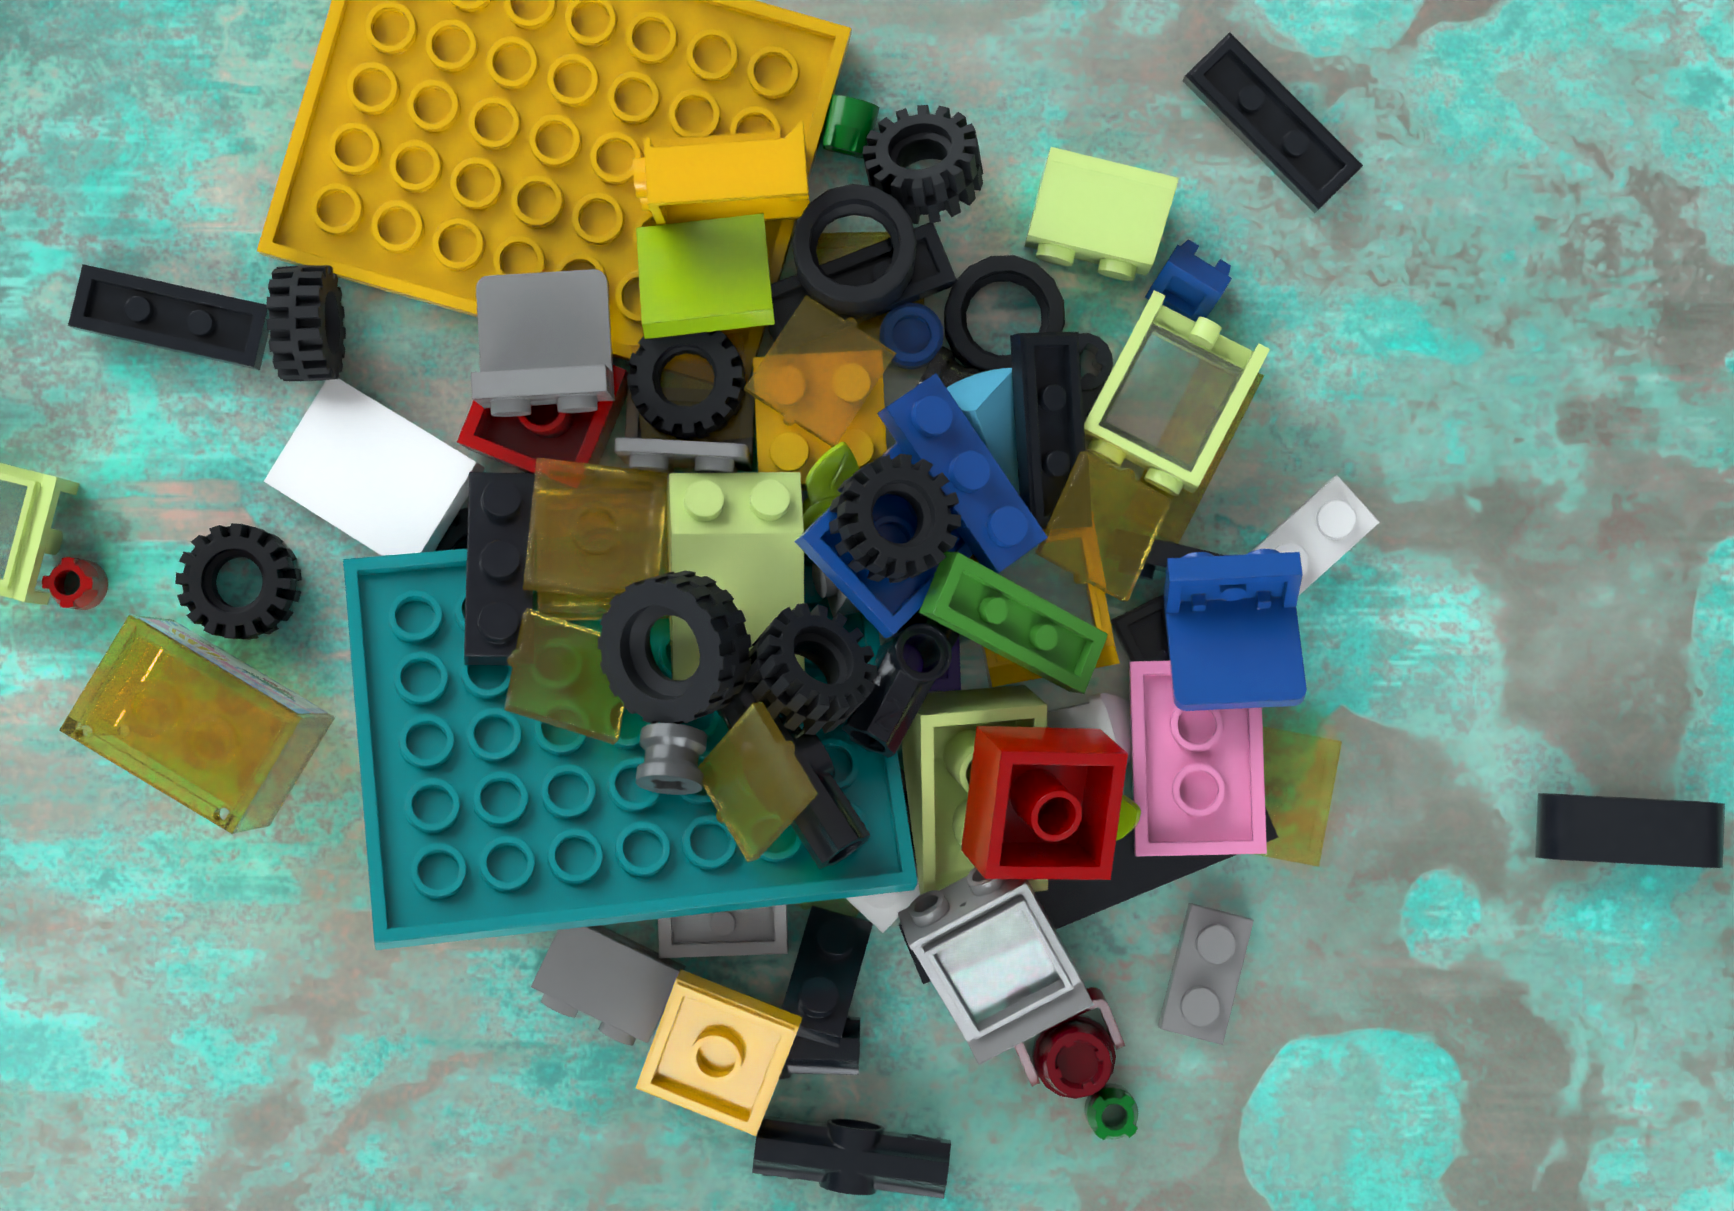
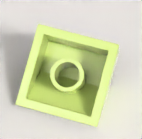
M1051 147L1042 172L1024 246L1037 249L1036 258L1056 265L1072 266L1074 259L1099 264L1097 272L1113 279L1134 281L1136 274L1146 276L1154 264L1179 178Z

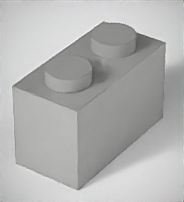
M602 925L563 929L557 931L531 987L544 993L541 1003L548 1008L572 1018L576 1017L578 1011L602 1021L598 1028L600 1032L618 1042L633 1046L636 1038L648 1043L653 1036L663 1015L675 980L680 970H684L686 966L670 958H659L658 952Z

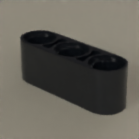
M1538 793L1535 857L1569 861L1723 868L1725 803Z

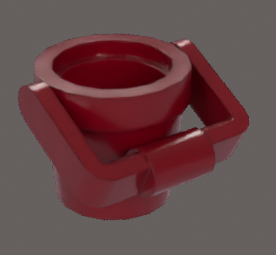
M1096 987L1086 988L1094 1004L1093 1006L1036 1036L1032 1051L1034 1067L1024 1043L1022 1042L1015 1046L1032 1087L1040 1084V1078L1045 1087L1057 1095L1077 1099L1091 1096L1106 1085L1114 1071L1116 1060L1114 1046L1118 1050L1124 1047L1125 1044L1111 1009L1100 989ZM1099 1008L1109 1034L1100 1023L1082 1014Z

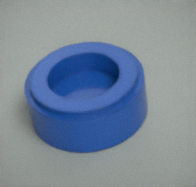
M918 303L904 304L892 309L885 316L879 333L881 349L886 358L898 367L904 369L924 367L936 358L941 349L944 337L943 326L939 317L927 306Z

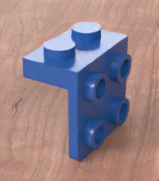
M1258 549L1245 555L1214 556L1206 552H1194L1181 558H1167L1163 598L1173 700L1177 708L1183 711L1283 707L1297 706L1304 701L1307 687L1296 608L1303 576L1300 552L1280 553L1274 549Z

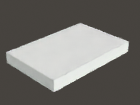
M338 378L325 381L264 482L379 555L386 556L435 551L469 495V472H483L486 467Z

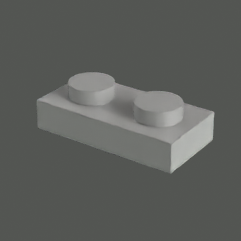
M1188 903L1158 1022L1160 1029L1223 1045L1254 920Z

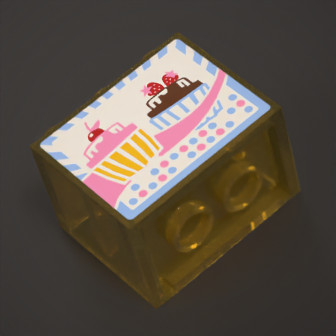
M129 614L59 731L229 833L234 834L271 825L335 717L176 621ZM222 808L229 810L225 820L220 817Z

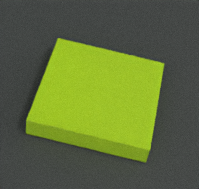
M764 213L636 228L641 320L645 339L775 324Z

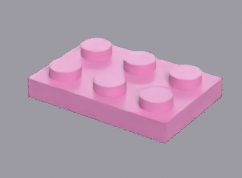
M1170 661L1129 662L1133 801L1141 809L1140 820L1134 828V855L1267 854L1262 708L1201 711L1180 710L1176 707L1173 700Z

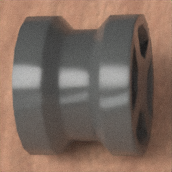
M655 723L642 727L639 745L645 750V760L637 767L635 783L643 789L662 794L686 795L701 791L704 774L698 768V758L706 751L707 734L698 728L674 723Z

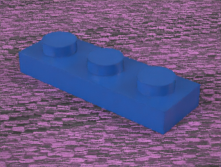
M937 373L877 413L904 454L912 455L911 464H916L920 460L925 459L933 464L928 472L929 475L935 477L943 472L950 482L942 486L941 489L946 496L956 492L959 504L950 508L951 514L961 515V526L956 530L979 564L998 574L1048 538Z

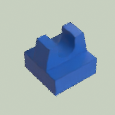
M1188 239L1181 246H1176L1145 295V298L1149 300L1155 290L1165 295L1163 306L1196 322L1199 317L1207 318L1232 279L1228 276L1231 265L1221 259L1215 267L1195 256L1199 245Z

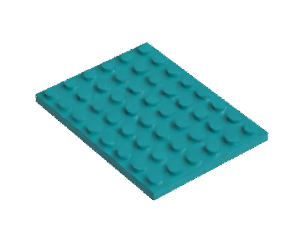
M666 532L534 543L532 666L465 665L467 549L343 559L375 950L915 890L918 880L898 753L896 751L894 756L887 758L881 754L869 752L851 741L848 734L841 729L842 725H838L834 731L826 734L821 728L816 735L831 758L835 769L834 780L850 801L851 806L861 821L866 825L865 827L869 831L870 837L866 843L855 850L850 856L833 866L830 865L819 869L781 809L776 812L764 801L749 774L746 761L748 760L747 756L736 739L731 735L727 725L721 716L718 715L717 711L691 722L682 723L683 725L698 728L707 734L706 751L698 758V768L704 774L701 791L686 795L662 794L643 789L635 783L637 767L645 760V750L639 745L641 728L651 723L643 721V717L637 713L631 714L623 707V701L618 696L615 697L608 687L610 682L606 674L602 673L600 666L602 657L601 650L598 649V637L601 636L602 632L600 622L603 613L609 611L611 607L609 603L616 594L625 592L624 587L634 582L668 573ZM804 552V603H808L810 612L818 604L828 607L827 618L832 620L833 616L828 600L818 595L813 582V561ZM861 612L844 615L848 620L843 627L849 633L856 627L859 628L864 637L858 642V645L860 647L871 645L875 656L867 664L876 665L875 658L881 646L878 630ZM669 615L658 619L652 626L650 644L653 657L659 669L666 677L672 679ZM804 657L805 672L812 678L827 684V680L818 666ZM803 722L799 725L800 728L804 727Z

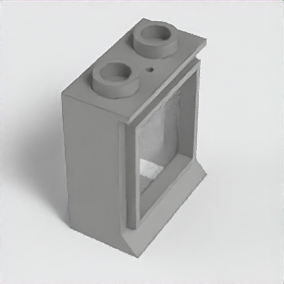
M974 867L966 877L940 891L934 890L920 895L909 907L898 912L910 949L915 953L959 1027L978 1065L1094 1005L1074 961L1028 879H985Z

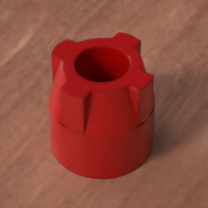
M64 557L49 576H43L42 588L50 590L53 599L60 607L88 610L96 607L105 598L108 590V579L104 570L95 562ZM70 571H74L79 576L80 586L74 594L67 595L64 589V581Z

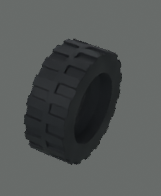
M684 570L678 573L673 571L634 582L624 587L625 592L616 594L609 603L611 605L609 611L603 613L600 622L602 632L601 636L598 637V649L601 650L602 657L600 662L602 673L606 674L610 682L608 687L614 696H618L623 701V707L631 714L637 713L642 716L645 722L651 724L658 722L674 724L691 722L726 707L732 702L730 698L740 693L745 684L743 679L745 674L750 671L752 660L749 659V648L752 647L751 636L747 634L744 624L746 619L742 610H738L733 603L734 598L726 589H720L716 585L717 581L708 576L699 577L695 575L696 572ZM671 615L682 618L690 626L696 637L700 663L695 673L686 680L678 681L666 677L659 669L653 657L650 631L654 623L663 616Z

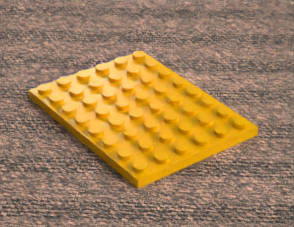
M332 0L257 252L263 256L297 266L328 265L333 267V273L339 278L477 317L476 285L484 276L596 269L603 272L608 280L612 356L629 361L631 354H636L640 347L638 342L644 336L641 320L636 228L657 225L650 210L642 211L640 198H636L633 158H645L643 138L650 137L654 147L661 146V139L677 137L780 131L781 138H784L803 119L809 182L824 131L829 104L836 90L852 35V29L756 0ZM798 219L765 221L771 284L780 281ZM766 325L721 330L736 347L742 359L746 373V392L748 391L753 374V357L758 356ZM686 353L676 356L663 369V371L710 385L714 384L715 376L712 366L699 355Z

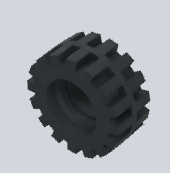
M328 265L277 267L271 273L272 279H269L268 290L270 297H267L266 302L269 319H266L267 330H270L269 349L274 354L272 362L274 368L278 369V377L283 379V381L338 379L339 373L343 369L342 358H345L343 340L346 339V328L343 326L345 312L344 306L341 305V287H337L338 277L333 273V267Z
M721 331L645 339L643 336L638 342L640 347L636 354H631L629 365L631 366L630 374H627L631 398L643 418L663 434L683 440H688V438L697 437L698 439L709 437V433L717 429L721 431L729 425L727 422L733 415L736 416L739 412L742 397L746 393V373L743 362L736 347ZM686 353L699 355L706 359L712 366L715 376L713 388L708 397L699 404L691 406L676 405L664 396L660 384L661 374L666 364L674 357Z

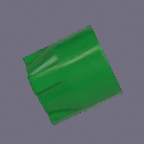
M832 95L824 123L823 149L856 158H863V146H868L866 137L871 130H875L879 107L864 100Z
M1108 1083L1102 1089L1087 1097L1085 1116L1094 1133L1102 1140L1119 1139L1126 1135L1130 1138L1136 1133L1138 1129L1136 1126L1138 1107L1131 1094L1124 1087ZM1118 1104L1125 1109V1119L1118 1126H1108L1102 1121V1113L1109 1105Z

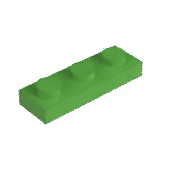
M944 552L943 554L946 558L937 567L919 613L1069 692L1085 694L1108 634L959 552Z

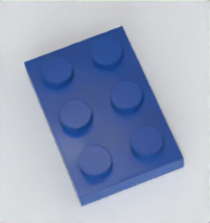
M895 442L882 456L890 454V458L893 459L899 454H904L898 443ZM892 494L883 495L878 498L872 513L873 523L878 533L893 543L909 542L917 528V517L910 503L904 498ZM829 507L794 542L886 639L894 635L921 608L938 565L911 579L909 577L897 583H889V578L887 577L879 582L867 579L869 570L865 568L856 573L848 566L854 559L849 552L840 556L837 552L835 545L840 543L842 538L840 533L830 535L829 523L837 518V513L830 512ZM956 529L951 531V535L958 537L954 547L948 551L959 552L970 558L973 553Z

